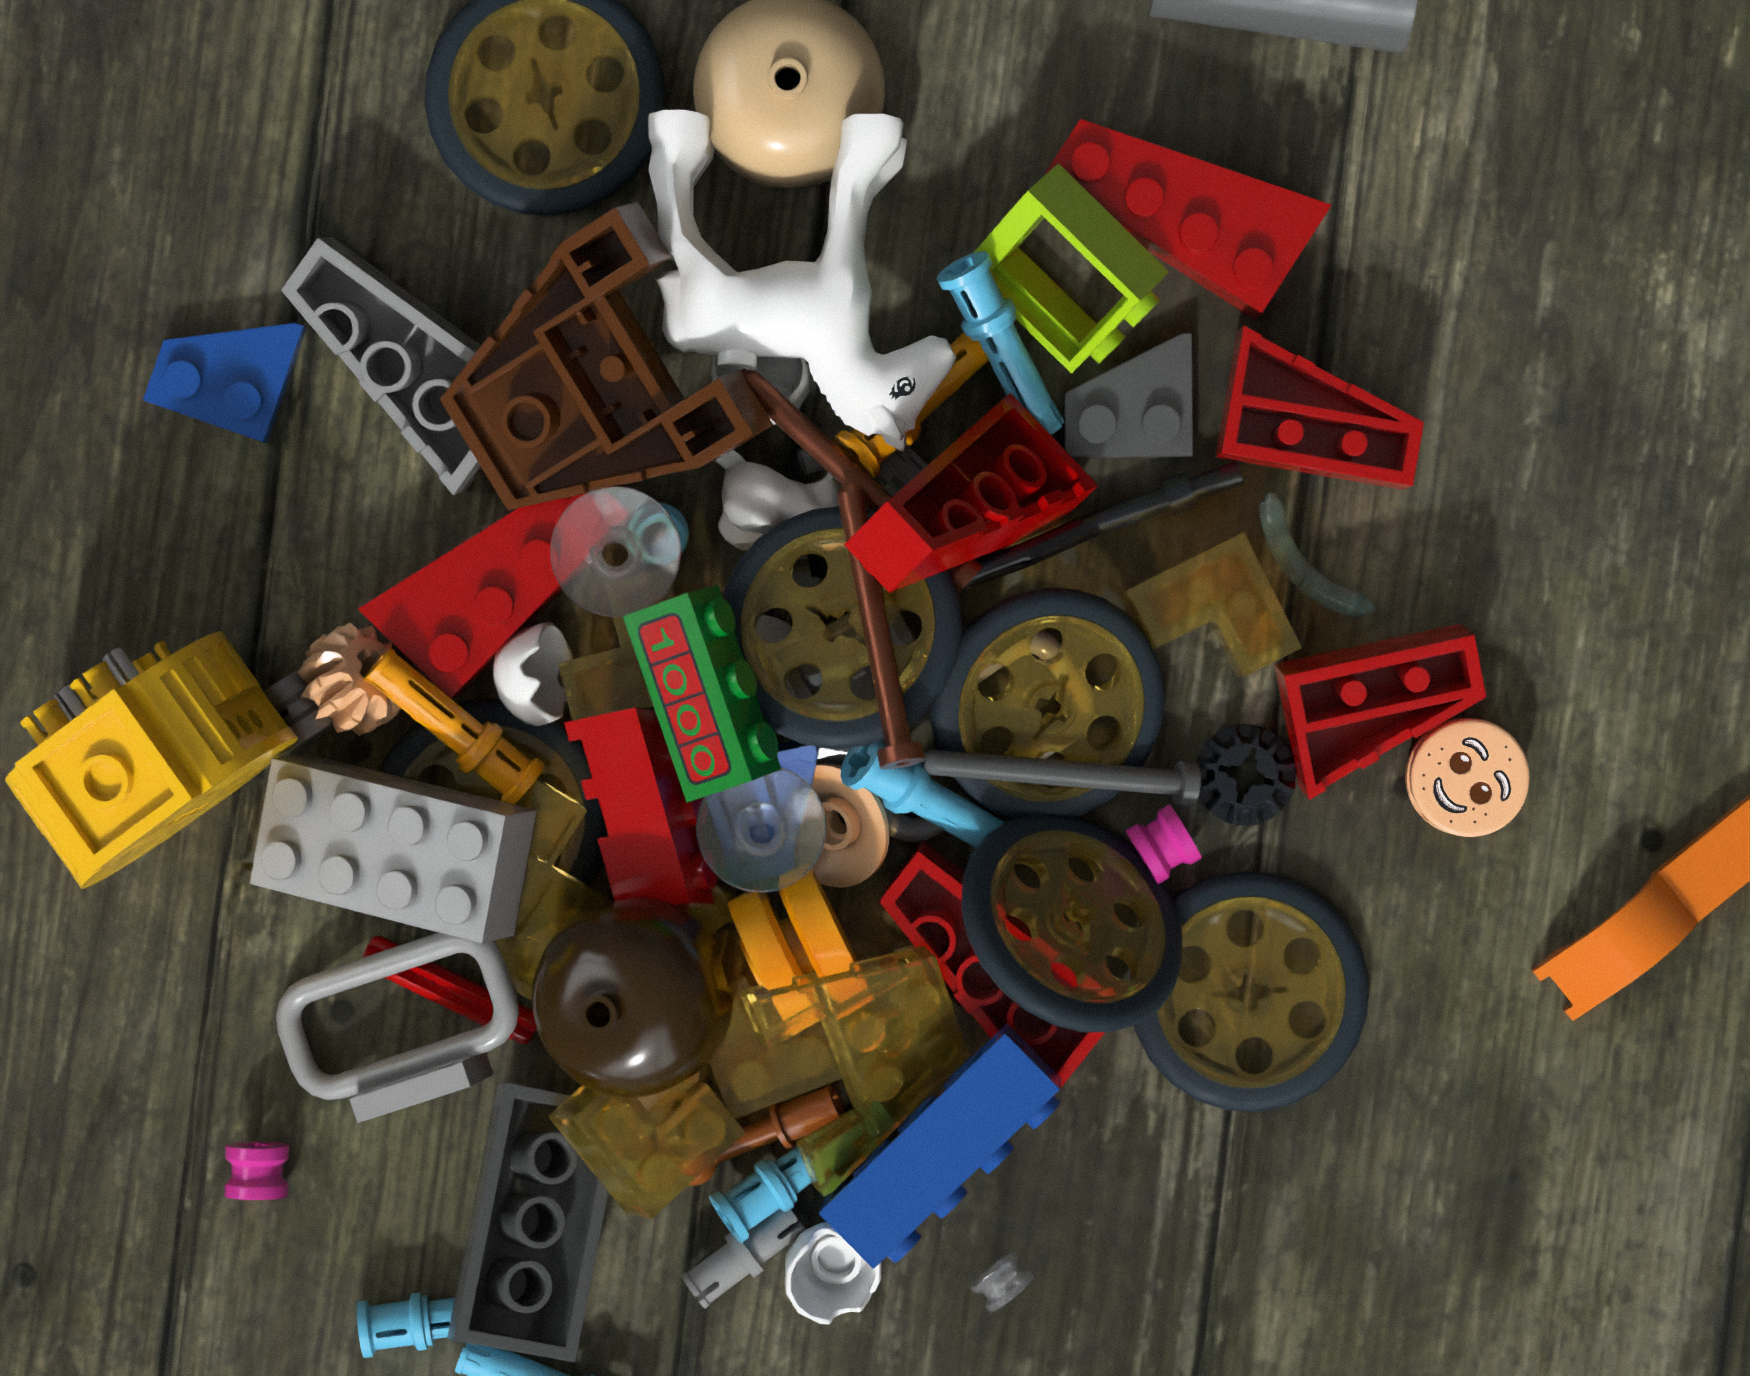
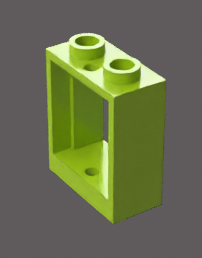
M1059 163L1022 196L973 252L984 251L989 254L993 262L989 270L1003 298H1010L1017 309L1015 313L1017 316L1016 320L1071 374L1089 356L1100 364L1126 336L1118 329L1119 325L1126 320L1134 328L1160 301L1152 290L1169 273ZM1044 218L1124 295L1098 324L1019 248Z

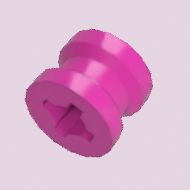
M1170 804L1158 810L1156 819L1145 826L1135 824L1125 830L1157 884L1168 879L1171 869L1181 863L1192 865L1202 859L1191 836Z
M258 1141L226 1144L225 1159L231 1164V1178L224 1184V1197L239 1200L287 1198L289 1196V1183L283 1178V1163L289 1158L290 1145L280 1142Z

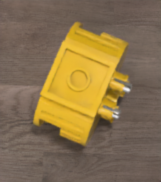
M222 631L202 637L173 654L167 648L166 642L162 640L154 646L155 652L161 659L159 662L152 652L131 662L122 648L113 649L111 654L107 653L104 656L103 662L82 674L92 687L91 690L87 688L79 677L70 685L62 687L57 691L54 699L33 711L47 732L40 729L31 715H28L20 722L21 726L24 729L26 728L38 746L14 763L16 767L7 775L5 782L81 889L92 886L169 839L250 781L271 764L272 758L283 755L298 740V737L286 725L259 687V682Z

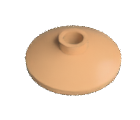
M820 763L816 764L795 866L798 868L809 862L820 884L838 888L854 886L871 877L880 868L886 857L889 846L887 815L877 795L865 788L853 790L842 783L840 765ZM838 813L845 820L846 826L840 821Z

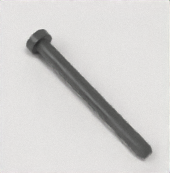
M932 749L924 753L925 760L921 762L924 769L930 775L1172 795L1175 805L1194 806L1196 804L1201 787L1200 767L1197 762L1178 761L1173 770Z

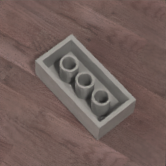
M310 754L272 758L250 884L481 944L514 936L537 810Z

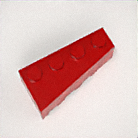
M1083 119L1078 121L1045 172L1046 175L1059 163L1150 253L1254 320L1262 314L1332 206L1329 203Z
M1010 392L892 496L844 546L860 561L864 569L873 575L890 593L1054 528L1099 485Z
M922 840L884 889L879 900L880 904L928 964L936 969L954 992V997L968 1014H972L987 1035L992 1038L1008 1023L1062 1078V1088L1105 1032H1079L1052 1025L1025 1011L999 989L981 966L967 937L961 911L962 881L965 872L926 841ZM992 893V910L996 927L1006 947L1020 965L1039 982L1064 996L1086 1002H1106L1124 996L1122 992Z

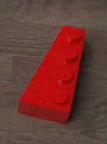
M606 488L517 508L361 606L358 610L449 698H459L494 662L495 654L500 647L517 631L526 628L627 523L632 513Z

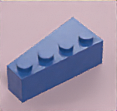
M1007 1023L943 1084L945 1090L938 1097L934 1094L930 1095L907 1116L897 1129L900 1133L892 1141L888 1138L885 1140L882 1138L865 1154L861 1163L851 1173L854 1177L852 1180L844 1174L829 1187L819 1211L820 1216L873 1269L886 1257L893 1263L898 1262L922 1237L916 1228L929 1215L934 1212L940 1219L945 1217L966 1196L968 1191L962 1184L979 1167L986 1174H989L1011 1153L1014 1146L1008 1141L1010 1137L1025 1123L1034 1130L1057 1109L1061 1102L1055 1094L1061 1088L1062 1078Z

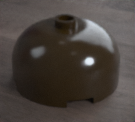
M630 897L625 900L605 903L572 919L558 931L545 948L539 960L533 981L532 1010L537 1032L548 1054L563 1072L582 1086L614 1097L635 1098L654 1095L668 1090L695 1075L711 1061L719 1050L727 1034L732 1016L733 989L732 987L727 988L723 967L713 948L717 945L715 940L696 919L685 911L669 903L645 897Z

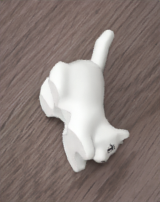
M734 450L715 460L725 469L721 491L723 513L718 523L719 532L727 542L740 550L748 551L759 537L783 520L812 509L839 506L837 494L842 484L829 472L816 482L803 484L790 480L767 466L746 462ZM842 538L819 540L813 542V544L818 549H828L832 540Z

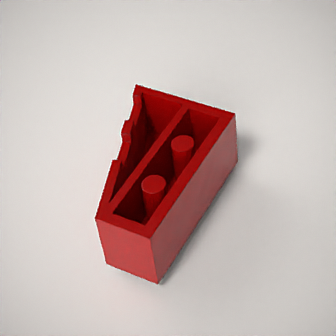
M1461 623L1274 664L1292 757L1295 761L1297 782L1308 800L1326 791L1325 787L1356 769H1364L1378 761L1380 755L1411 737L1416 739L1486 698L1475 635Z

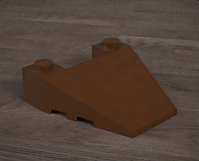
M638 202L613 208L562 241L549 258L551 261L533 284L523 291L512 305L514 308L494 334L487 337L440 398V401L507 510L584 494L589 491L620 484L638 482L674 472L700 468L721 458L773 425L740 369L719 377L685 399L619 292L672 258Z

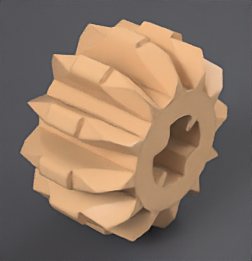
M348 623L345 626H338L328 635L323 634L310 645V649L305 653L307 659L297 672L308 683L301 697L315 701L319 707L316 719L329 716L332 719L336 733L352 729L360 736L364 733L372 732L380 725L386 724L396 717L401 709L371 683L368 684L364 680L365 675L374 663L393 644L391 641L379 642L373 626L358 630L352 623Z

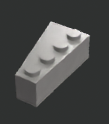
M334 237L317 238L281 291L335 355H339L373 401L378 402L402 430L400 433L417 453L420 452L439 474L438 478L452 495L466 491L482 468L443 406L440 398L481 345Z

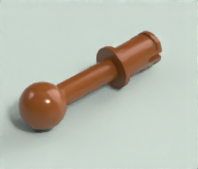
M831 1085L783 1104L776 1099L769 1102L770 1116L711 1140L699 1135H687L678 1139L669 1151L668 1168L672 1176L684 1185L698 1186L704 1184L713 1177L718 1164L777 1140H780L782 1145L789 1150L796 1147V1140L846 1121L842 1100L837 1090Z

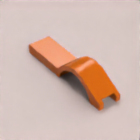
M1750 794L1653 871L1649 880L1622 907L1585 935L1555 950L1531 970L1539 981H1543L1550 976L1571 1003L1563 1011L1570 1020L1574 1021L1656 965L1680 944L1700 920L1750 881Z

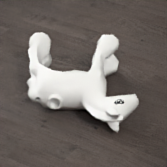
M661 110L649 114L648 138L652 151L648 170L657 202L658 236L672 257L669 260L678 267L677 270L664 272L655 278L665 303L662 331L667 341L684 353L697 352L698 354L718 357L717 368L730 372L739 369L741 371L743 368L746 370H756L757 357L804 358L809 363L810 373L814 381L817 382L821 393L826 395L827 402L831 404V408L835 411L836 416H840L845 425H850L867 436L872 434L881 435L887 444L903 452L907 445L906 432L915 428L917 416L950 371L956 357L948 340L936 336H928L904 348L882 355L875 352L869 335L872 290L868 278L864 246L867 214L873 197L902 169L907 139L902 138L904 126L902 120L887 114H853L842 120L840 148L831 179L828 231L821 255L815 262L783 261L758 269L736 272L703 240L694 219V186L714 156V147L709 137V117L689 110Z

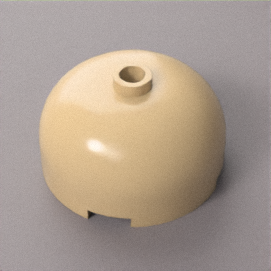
M750 0L727 14L709 34L697 60L693 81V96L696 112L702 113L710 119L709 137L714 147V152L728 167L744 178L771 188H774V186L797 188L814 184L820 185L832 179L833 169L840 148L842 120L853 114H883L885 79L881 59L868 33L852 15L828 0ZM778 73L783 75L798 73L801 77L799 85L792 90L779 88L775 78Z

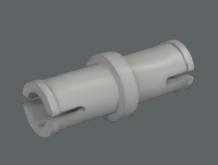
M779 1209L749 1230V1238L743 1243L738 1242L731 1232L724 1237L727 1241L725 1245L690 1271L684 1272L680 1276L692 1294L698 1298L697 1300L702 1307L706 1309L710 1306L711 1302L748 1274L755 1278L762 1273L764 1269L761 1265L798 1238L806 1229L791 1209L787 1212Z

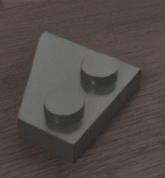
M1182 333L1064 393V449L1072 458L1192 457V333Z

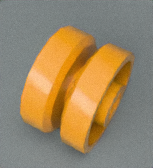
M809 862L781 875L779 878L778 891L789 915L782 920L767 893L757 887L727 902L735 926L742 939L739 943L748 965L764 995L768 994L787 1029L817 1015L819 1001L808 974L814 971L829 997L840 1004L869 990L868 983L855 953Z

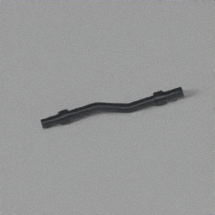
M1234 461L1189 478L1186 472L1161 480L1163 487L1092 511L1025 542L977 558L975 560L983 568L962 590L1028 568L1102 534L1170 510L1173 516L1198 508L1197 501L1244 485L1238 464ZM919 582L890 593L888 592L899 613L927 603Z

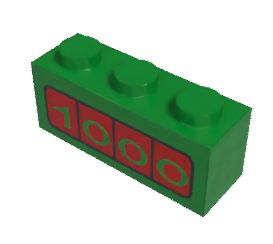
M718 584L682 594L623 616L686 802L782 770L777 757L778 742L771 726L765 722L757 701L755 674L748 662L744 660L734 632L736 623L733 610L722 597Z

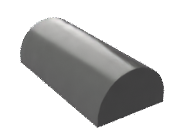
M1149 0L1148 16L1403 54L1411 35L1418 0Z
M498 1082L447 1339L570 1362L576 1361L624 1115V1106L507 1082Z

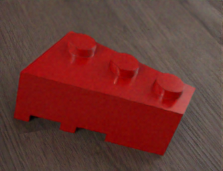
M1246 326L1237 331L1216 458L1400 490L1413 486L1424 426L1423 421L1354 384L1350 385L1315 366V363L1304 357L1295 355L1261 337V334Z
M633 707L564 722L569 742L582 740L592 777L581 780L586 800L598 798L608 835L600 836L597 840L614 900L645 897L669 903L681 910L714 904L712 888L717 883V871L711 853L705 849L702 825L705 824L707 818L705 799L702 797L686 802L655 710Z

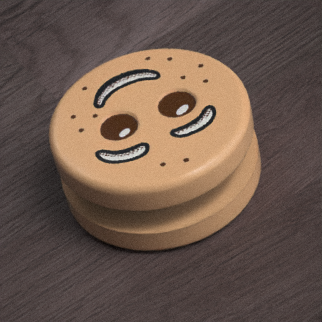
M1457 718L1447 720L1424 733L1415 743L1406 764V789L1415 810L1431 826L1457 836L1477 837L1501 829L1520 811L1529 789V766L1519 743L1504 728L1482 719Z

